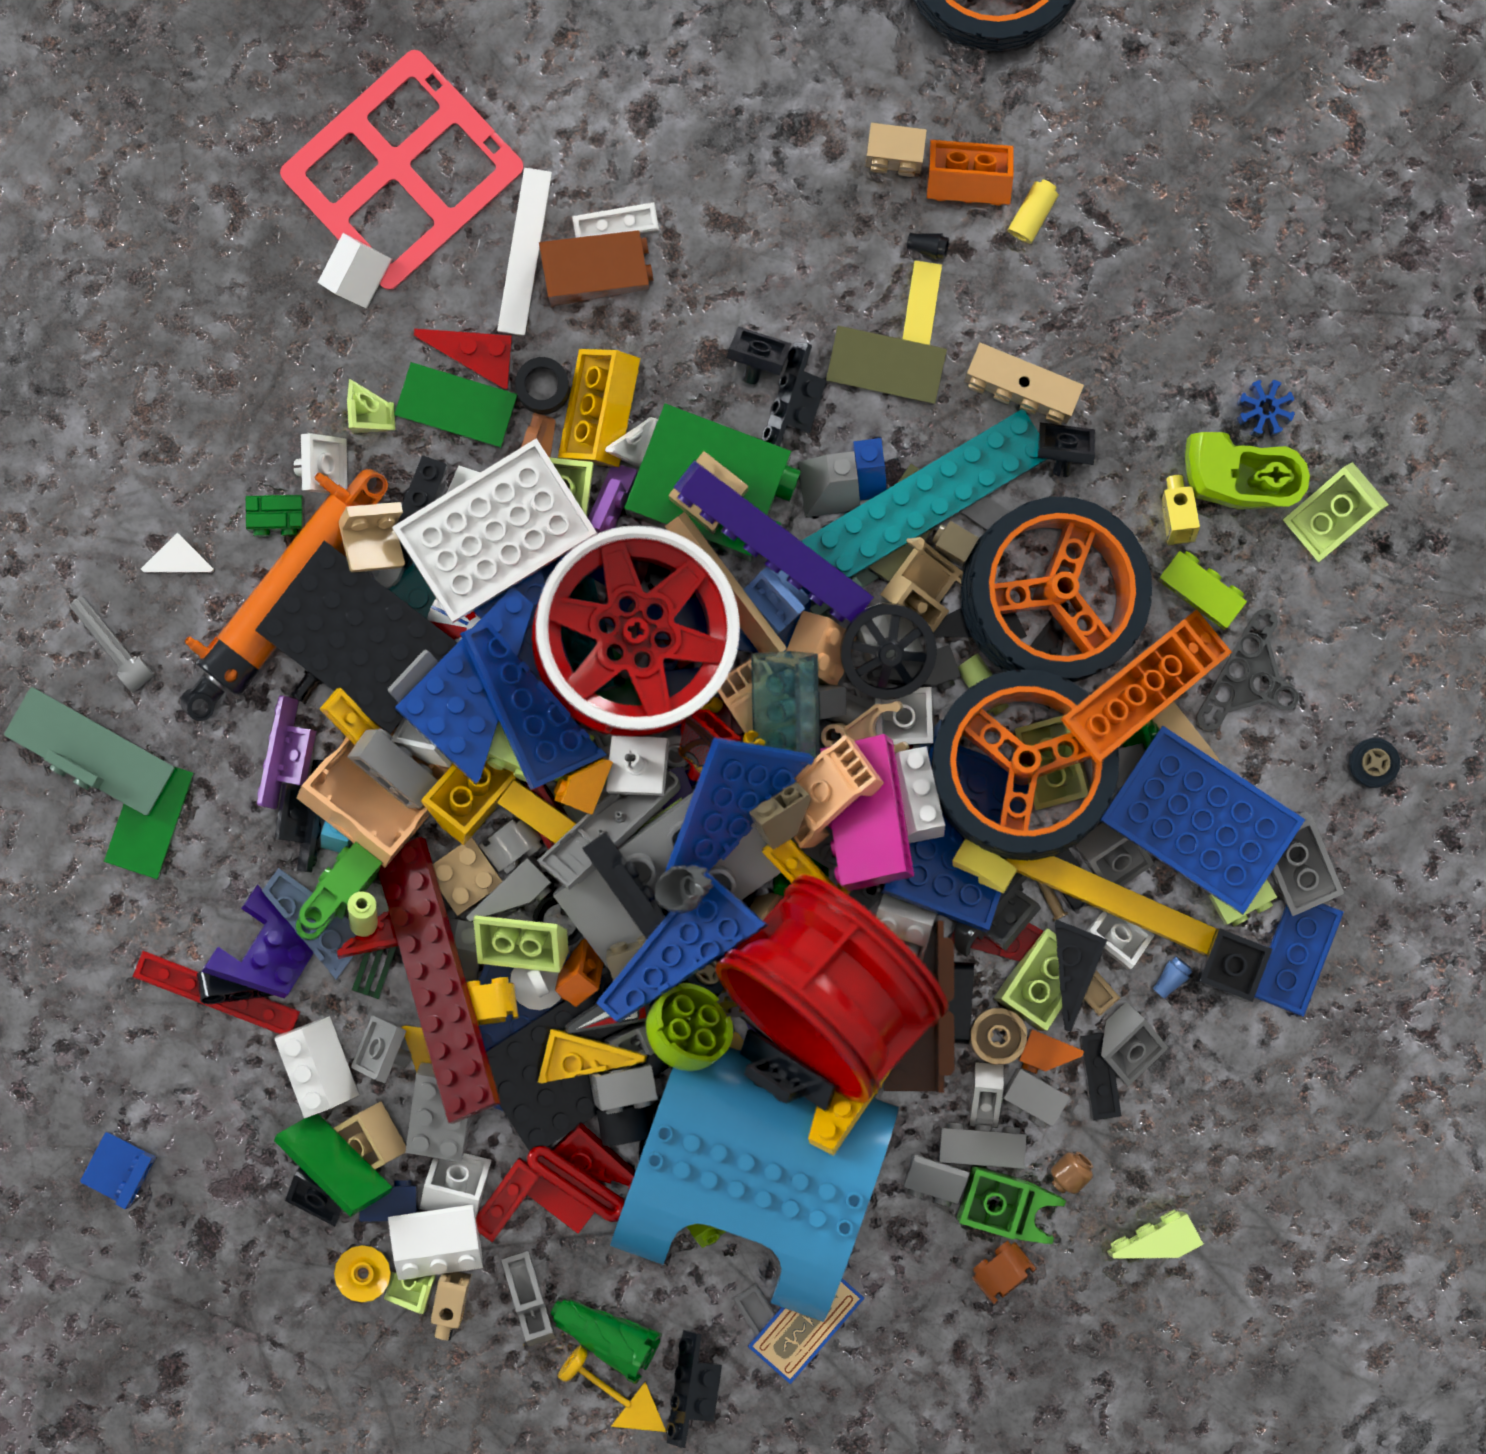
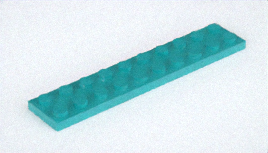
M1021 409L801 541L851 578L908 544L906 542L907 538L923 535L1048 460L1038 458L1039 432L1027 413Z

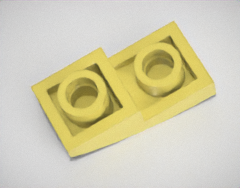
M967 839L964 840L953 858L954 867L977 876L980 884L1005 893L1017 872L1013 865L997 854L986 851Z

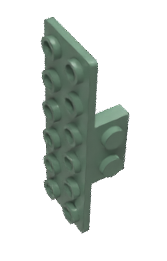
M33 687L28 690L4 733L7 738L43 757L45 761L51 764L49 769L63 777L68 773L75 777L73 783L86 790L90 786L97 788L146 816L152 811L175 770V767Z

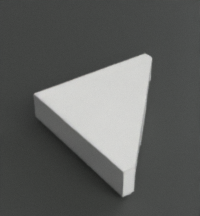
M648 418L607 446L605 451L640 468L658 419Z
M179 533L172 537L141 568L144 573H213L215 571Z

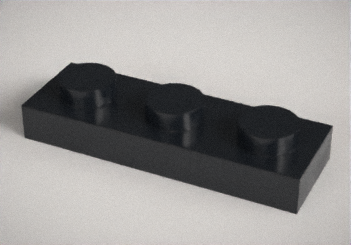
M1104 1033L1080 1036L1082 1050L1084 1051L1083 1059L1093 1120L1122 1116L1115 1071L1101 1056Z

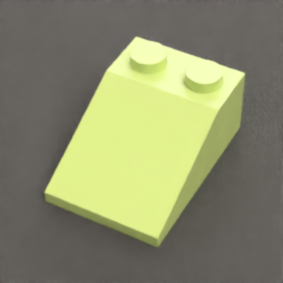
M1352 462L1344 466L1285 517L1283 521L1314 558L1320 562L1389 504Z
M1048 928L1045 929L1009 974L993 998L1008 1010L1015 1012L1021 1019L1038 1031H1047L1062 1009L1056 934Z

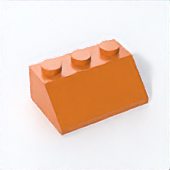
M930 140L927 198L937 201L954 200L965 203L980 202L992 205H1010L1013 185L1014 146Z

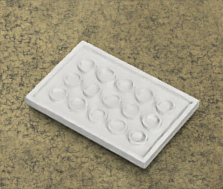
M537 438L392 527L452 624L565 555L586 539L597 535L596 530Z

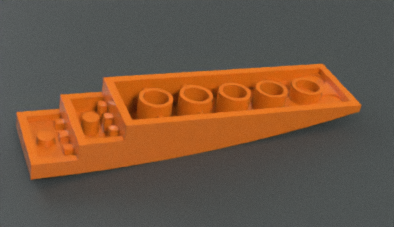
M1196 609L1062 717L1061 720L1098 764L1229 656L1232 651Z

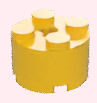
M508 977L491 979V984L480 985V981L466 982L478 1025L506 1022L505 1017L507 1015H512V1020L519 1018L514 983H509Z

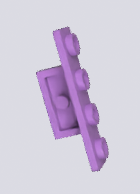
M623 465L610 467L588 517L597 534L615 529L638 474L636 469Z
M280 695L275 706V718L269 735L267 756L263 764L264 771L261 786L258 789V806L276 809L282 782L302 786L307 780L317 731L294 727L298 699Z

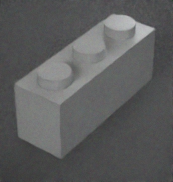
M383 729L365 730L347 757L407 808H421L423 806L421 799L438 782L432 776L433 771L426 765L418 764L413 760V754L402 746L398 747L391 741L392 736Z
M947 1122V1128L940 1127L938 1161L943 1163L1024 1168L1027 1134L1020 1133V1128L1003 1127V1132L992 1131L991 1125L975 1124V1130L964 1129L963 1123Z

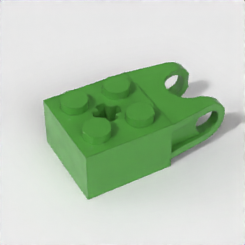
M357 842L351 848L345 846L336 857L337 861L333 866L334 868L327 867L318 879L319 883L316 886V890L301 907L295 926L296 932L301 938L310 941L315 940L336 917L342 920L348 913L350 897L357 892H365L377 878L382 862ZM306 919H312L316 923H310ZM301 924L309 930H316V932L311 934L304 932Z
M972 1165L956 1219L960 1224L1013 1240L1053 1244L1054 1237L1035 1226V1214L1044 1206L1064 1207L1066 1199L1027 1180ZM996 1196L999 1203L993 1204L992 1208L989 1207L988 1199Z

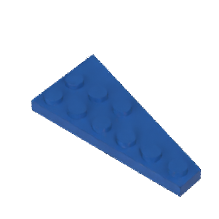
M489 621L460 633L530 790L607 755L601 747L598 748L585 729H581L571 718L570 712L545 684L531 673L530 667L511 650V646Z

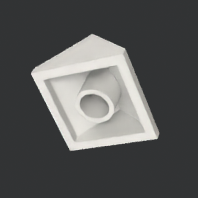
M343 233L318 283L334 294L364 308H368L392 259Z
M920 687L915 692L898 699L885 700L875 698V704H888L900 701L903 705L901 711H886L878 717L876 722L877 735H887L893 740L894 745L904 741L908 745L934 744L935 717L932 687Z
M1103 910L1086 930L1107 939L1104 951L1127 970L1134 967L1155 936L1150 931Z

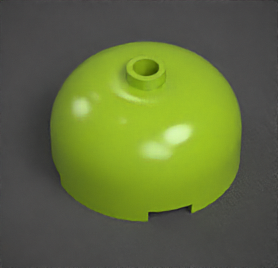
M681 983L658 997L649 1009L646 1019L647 1038L655 1054L669 1066L683 1071H697L715 1063L728 1050L733 1038L732 1020L730 1016H726L724 1010L718 1004L720 999L706 988L690 983Z

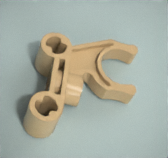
M900 701L888 704L878 703L848 725L844 723L830 724L821 733L822 743L825 747H830L837 742V739H832L831 737L833 729H835L836 733H841V738L847 735L854 741L877 736L875 728L878 717L886 711H901L903 705ZM905 741L894 745L895 752L909 749V745Z

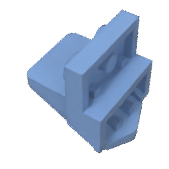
M767 566L743 590L776 634L779 635L805 609L804 606L809 602V597L802 589L798 590L786 581L789 575L781 570L777 574ZM739 628V631H740L742 634H745V633L743 632V630H742L741 628Z

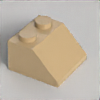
M381 1101L333 1128L374 1169L381 1167L406 1152L403 1138L397 1131Z

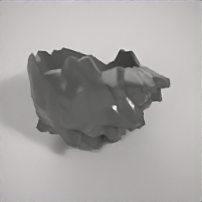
M685 865L670 867L669 870L661 875L655 885L656 900L660 902L659 904L663 908L681 914L696 909L702 902L703 897L713 887L711 884L712 880L704 875L707 869L693 865L689 867Z

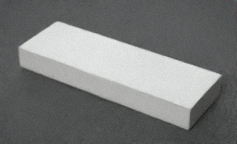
M654 202L572 216L576 238L639 230L640 234L659 231Z

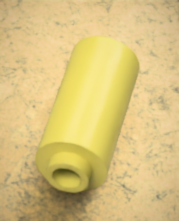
M1047 180L1035 181L1007 231L1017 239L1032 244L1059 196L1055 191L1057 187Z

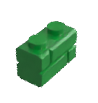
M302 495L245 497L246 530L253 532L255 537L270 536V531H281V536H297L298 531H301L305 526V500Z

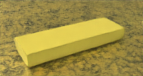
M914 261L902 339L930 345L942 264Z

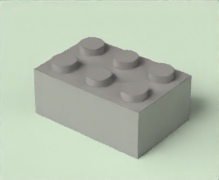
M421 1062L415 1078L405 1153L462 1162L466 1151L471 1117L455 1124L448 1123L432 1064Z

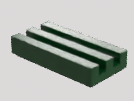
M397 946L387 948L389 952L375 992L370 989L384 949L377 950L365 988H362L360 985L372 952L364 953L352 990L379 999Z

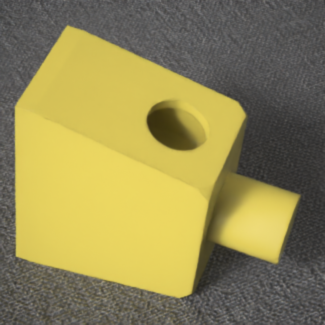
M1182 475L1169 476L1166 478L1168 489L1164 490L1162 497L1167 545L1195 542L1200 524L1193 487H1184Z

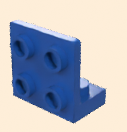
M106 1132L80 1182L115 1200V1204L119 1207L128 1209L137 1196L156 1157Z

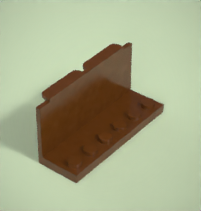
M944 920L935 921L922 963L940 985L947 1002H950L954 998V942L950 938H944ZM947 1011L935 1026L929 1027L893 1067L884 1081V1091H936L944 1093V1076H949L954 1072V1015L952 1012Z

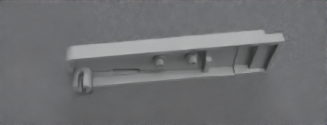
M666 771L664 796L628 794L621 798L620 795L622 794H608L596 805L593 815L587 814L538 859L541 868L547 870L568 890L577 883L580 884L596 869L582 848L605 832H607L614 844L619 848L680 790L681 784L678 777L671 771Z

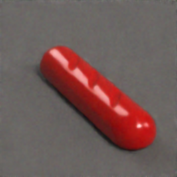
M536 1146L529 1151L527 1163L535 1173L605 1220L618 1222L625 1203L621 1196L546 1146Z

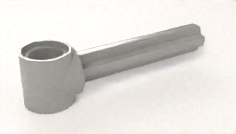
M80 596L70 604L72 611L119 667L117 676L132 693L155 676L139 656L132 657L84 597Z

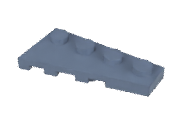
M280 868L277 869L262 890L282 916L295 929L299 911L313 892ZM344 916L342 920L336 917L317 939L311 941L303 940L337 980L354 957L338 959L337 950L346 941L357 935L350 929L349 918ZM306 919L310 923H316L312 919ZM301 924L304 932L308 934L316 932V930H309Z

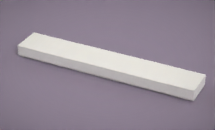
M524 168L497 329L498 333L523 337L526 335L540 251L539 242L542 239L552 172Z

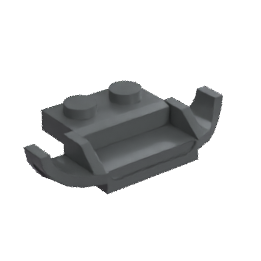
M1016 872L1005 893H1001L988 932L957 921L954 942L958 952L967 957L970 954V947L976 938L982 940L984 936L1006 951L1041 909L1039 903L1022 892L1024 889L1021 884L1028 877Z

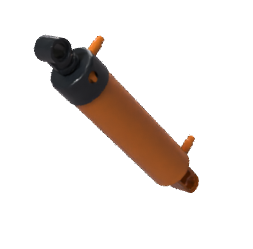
M372 469L363 470L347 489H344L339 484L337 485L322 473L315 475V480L330 494L219 635L215 636L207 647L192 637L186 638L185 644L199 655L196 664L210 675L208 678L202 675L193 688L183 693L180 704L188 716L196 721H204L211 717L215 704L225 693L221 689L222 686L226 687L236 696H240L260 672L259 669L277 648L257 633L255 629L323 541H326L346 557L338 521L348 506L377 504L388 489L387 480L383 475ZM376 477V486L368 490V481ZM202 699V706L198 710H192L194 701Z

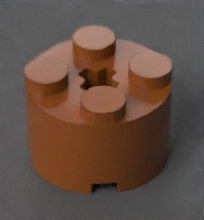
M1007 1240L995 1250L996 1257L988 1262L985 1258L973 1268L975 1275L972 1279L993 1305L998 1302L996 1299L998 1294L1004 1298L1027 1279L1028 1274L1026 1271L1028 1269L1032 1273L1037 1270L1036 1266L1016 1242L1011 1245Z

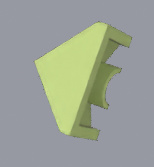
M349 379L347 408L348 424L352 434L394 431V402L385 401Z
M391 1272L384 1299L419 1314H424L427 1310L437 1275L398 1280L397 1272Z

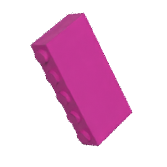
M885 734L855 741L884 784L872 796L860 795L828 824L829 828L832 829L834 839L831 840V850L837 858L838 865L835 868V877L838 884L849 891L914 877L893 740ZM830 747L820 749V753Z

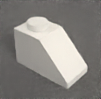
M975 1063L969 1126L978 1124L991 1125L992 1128H998L1003 1095L1004 1065Z

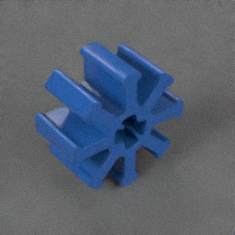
M1258 380L1249 387L1255 399L1243 393L1237 402L1238 406L1243 405L1251 408L1252 411L1242 412L1237 419L1242 426L1246 421L1255 418L1257 422L1250 435L1257 438L1263 433L1262 428L1264 422H1266L1271 432L1270 437H1274L1283 430L1276 419L1284 421L1286 425L1293 420L1295 412L1292 411L1290 413L1279 407L1285 404L1290 405L1294 401V396L1292 392H1288L1286 396L1276 399L1274 396L1277 389L1281 386V382L1277 380H1272L1269 384L1268 394L1265 395L1261 386L1262 381ZM1264 403H1268V409L1271 411L1265 415L1262 413L1263 408L1259 407V405L1263 406Z

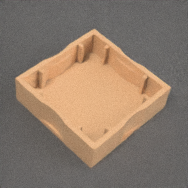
M396 727V728L392 731V733L390 734L392 737H393V735H394V733H395L397 727ZM345 737L340 747L330 756L326 757L303 783L297 799L350 841L360 844L382 862V866L386 868L431 814L424 805L421 808H407L347 756L355 745ZM414 755L412 756V759L418 764L421 763L429 767L433 771L432 776L437 780L449 769L448 767L429 764Z

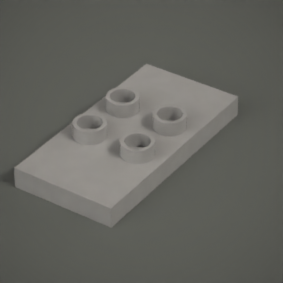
M694 792L634 833L618 848L626 861H631L640 874L638 876L644 885L648 884L654 894H656L655 885L668 865ZM754 823L751 825L753 829L741 838L735 849L724 860L720 859L708 872L740 901L781 873L762 853V848L767 843L761 838ZM791 838V839L794 841V843L798 846V844H797V842L795 841V839H794V838ZM597 869L570 890L563 884L554 890L553 897L608 969L606 953L607 950H610V946L623 941L627 944L637 941L638 937L643 935ZM654 899L663 911V913L667 916L670 911L663 908L659 904L660 902Z

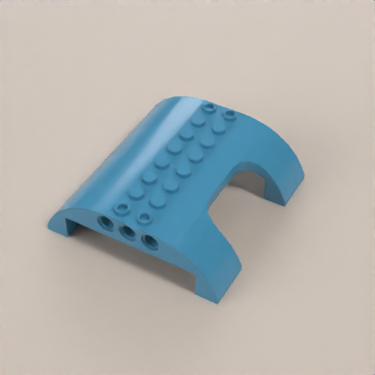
M729 1047L715 1063L701 1070L683 1071L672 1068L610 1246L663 1265L672 1240L677 1232L684 1227L698 1223L724 1230L763 1244L771 1249L779 1258L781 1274L770 1303L824 1322L840 1285L876 1184L899 1107L872 1098L833 1156L809 1143L808 1137L817 1105L805 1097L786 1104L777 1100L773 1094L764 1088L756 1086L752 1080L744 1075L746 1066L753 1062L742 1056L740 1050Z

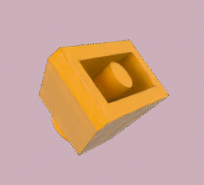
M600 758L565 774L563 779L560 778L555 786V801L593 815L613 762Z

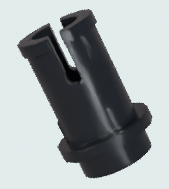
M304 670V677L291 695L306 705L314 690L319 684L322 685L323 682L310 672Z

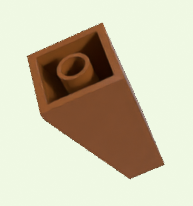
M639 230L539 242L551 307L650 290L649 282L654 281L651 264L645 265L644 254H649L646 237H640Z

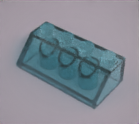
M786 651L751 654L753 731L759 734L753 742L761 738L765 741L764 746L809 753L815 759L820 754L818 653Z

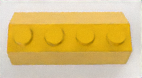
M579 349L558 458L593 462L597 466H620L621 459L606 452L605 449L626 434L640 358L618 350Z
M486 760L481 779L475 785L453 764L421 799V802L443 830L462 845H465L499 806L497 801L513 779L518 782L521 781L513 775L514 772L505 768L503 770L495 769L488 765Z

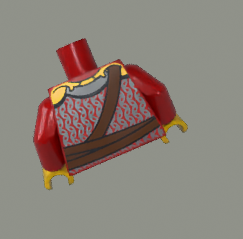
M715 696L705 703L701 709L686 717L685 721L681 724L679 754L691 765L687 774L688 777L697 782L714 737L738 742L741 740L734 731L713 714L720 711L723 706V702ZM748 731L745 733L744 743L765 745V741L761 738L753 742L759 736L757 732Z

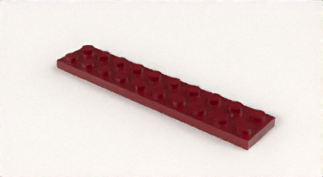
M418 837L407 842L386 868L381 865L379 877L448 1123L455 1124L500 1104V1100L426 838Z

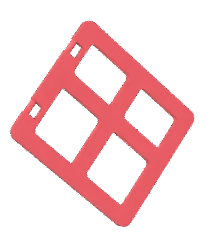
M411 50L281 167L280 175L283 181L338 240L345 233L369 247L371 246L349 223L350 217L392 180H396L433 219L434 226L389 265L379 285L386 290H392L399 286L523 172V162L428 58L418 50ZM431 75L443 85L437 91L426 82ZM414 78L440 105V108L398 147H393L368 121V116L407 80ZM456 124L496 165V169L455 207L450 208L412 169L411 162L447 129ZM348 134H353L378 160V164L336 203H331L307 178L306 173ZM490 137L500 147L495 154L484 144Z

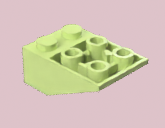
M1174 1209L1160 1217L1162 1221L1158 1224L1151 1225L1147 1223L1136 1229L1137 1235L1128 1239L1124 1236L1110 1244L1112 1248L1107 1253L1113 1258H1179L1203 1245V1242L1188 1214Z

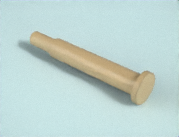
M1037 881L1055 917L1052 920L1056 921V919L1058 920L1068 915V912H1064L1053 888Z

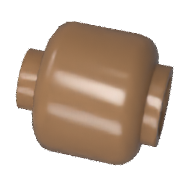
M1068 1152L1051 1168V1174L1054 1178L1052 1184L1063 1194L1066 1191L1077 1194L1093 1178L1091 1170L1093 1165L1080 1152L1075 1154Z

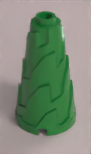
M564 1299L562 1302L558 1300L550 1313L554 1317L553 1322L556 1323V1327L575 1338L582 1346L594 1353L595 1356L608 1366L625 1376L633 1384H636L641 1379L642 1375L638 1374L640 1368L647 1370L661 1342L658 1338L662 1336V1333L655 1329H648L627 1319L592 1309L572 1299Z

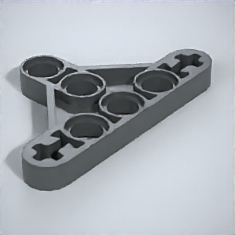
M1261 609L1249 621L1197 713L1196 723L1202 730L1213 731L1222 724L1227 713L1267 702L1282 711H1288L1298 704L1299 694L1297 690L1280 679L1269 639L1278 623L1277 616L1272 610ZM1268 615L1271 627L1266 626L1260 634L1265 635L1263 640L1258 634L1250 633L1249 631L1251 628L1254 631L1258 629L1260 621L1257 620L1258 616L1264 617ZM1253 638L1257 641L1258 650L1256 653L1249 654L1244 651L1243 642L1245 639ZM1234 662L1241 663L1244 666L1245 672L1240 678L1231 676L1229 672V667ZM1263 676L1268 680L1269 687L1265 692H1259L1254 688L1253 682L1256 677ZM1224 686L1230 690L1231 697L1227 702L1217 700L1215 692L1218 687ZM1282 690H1288L1292 693L1293 702L1291 705L1284 706L1279 703L1278 695ZM1211 700L1216 706L1224 708V711L1221 712L1218 709L1213 717L1217 720L1216 724L1210 723L1206 726L1204 724L1205 718L1202 715L1203 713L1208 714L1211 712L1213 706L1208 705Z

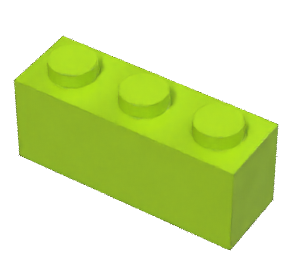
M1179 551L1157 581L1224 631L1247 603L1243 599L1244 593L1233 585L1227 587L1220 581L1222 577L1214 570L1208 568L1206 571L1199 566V559L1190 552L1182 553Z

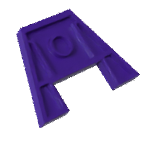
M257 884L241 908L264 924L241 962L220 947H217L201 972L285 998L314 953Z

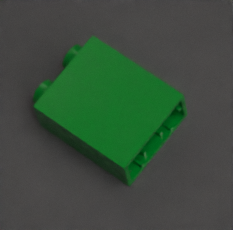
M665 403L624 509L626 515L667 530L665 526L684 512L669 500L668 495L694 460L696 461L703 451L749 486L744 498L767 516L770 514L776 497L790 502L801 470L788 466L791 459L790 450ZM689 516L712 548L749 562L752 561L753 555L743 548L745 542L738 537L735 541L730 539L721 531L724 526L720 525L716 532L712 534Z

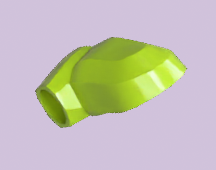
M1200 432L1191 434L1187 438L1185 453L1187 479L1189 486L1193 487L1196 499L1234 509L1289 507L1301 501L1308 490L1310 479L1308 466L1296 450L1286 446L1267 448L1245 445L1235 446L1230 436L1223 432Z

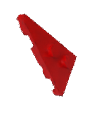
M414 328V336L430 347L432 346L462 366L493 382L501 389L508 390L512 347L511 335Z
M389 910L377 917L378 925L371 935L365 937L357 935L346 941L337 950L338 959L399 946Z
M582 1122L551 1149L594 1179L609 1184L614 1181L629 1186L628 1190L630 1189L636 1171L610 1147L602 1145V1140Z

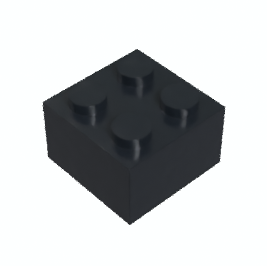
M1218 928L1215 931L1196 982L1247 1002H1253L1272 949Z

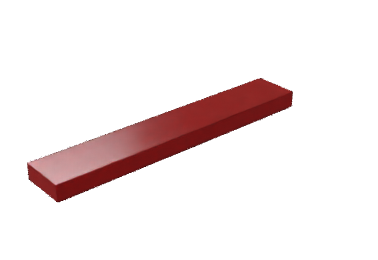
M142 951L132 977L201 1003L197 981L198 971ZM265 997L203 1004L278 1034L293 1030L301 1011Z

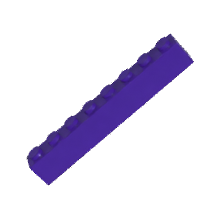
M695 460L675 484L674 488L680 493L677 497L680 501L690 508L695 504L702 510L699 515L712 525L715 521L719 522L724 526L721 531L733 541L737 537L744 541L745 545L743 548L754 557H757L760 553L767 559L764 564L777 574L782 570L789 575L786 581L800 590L802 586L810 591L808 597L819 606H822L823 603L830 606L832 609L829 613L840 622H843L845 619L851 622L856 615L865 610L874 598L865 589Z

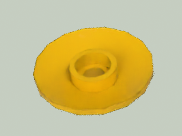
M364 1245L352 1247L344 1252L337 1261L334 1271L336 1286L340 1292L350 1300L357 1302L372 1301L382 1295L389 1285L391 1276L389 1262L383 1253L374 1247ZM360 1268L368 1270L367 1278H361L358 1275Z

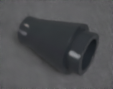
M910 232L907 240V249L914 250L934 260L946 258L949 248V237L943 236V233Z

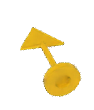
M579 1345L571 1353L561 1367L557 1377L564 1382H568L579 1372L623 1404L625 1408L611 1427L666 1432L646 1382L642 1384L629 1401L582 1367L588 1356V1351L583 1346Z

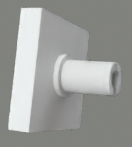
M311 433L301 434V458L294 461V466L302 465V467L294 468V472L297 476H302L303 491L330 494L315 480L317 473H322L324 476L329 477L344 489L348 488L346 438Z
M612 736L609 760L613 763L608 773L606 791L609 794L664 796L669 740L656 737Z

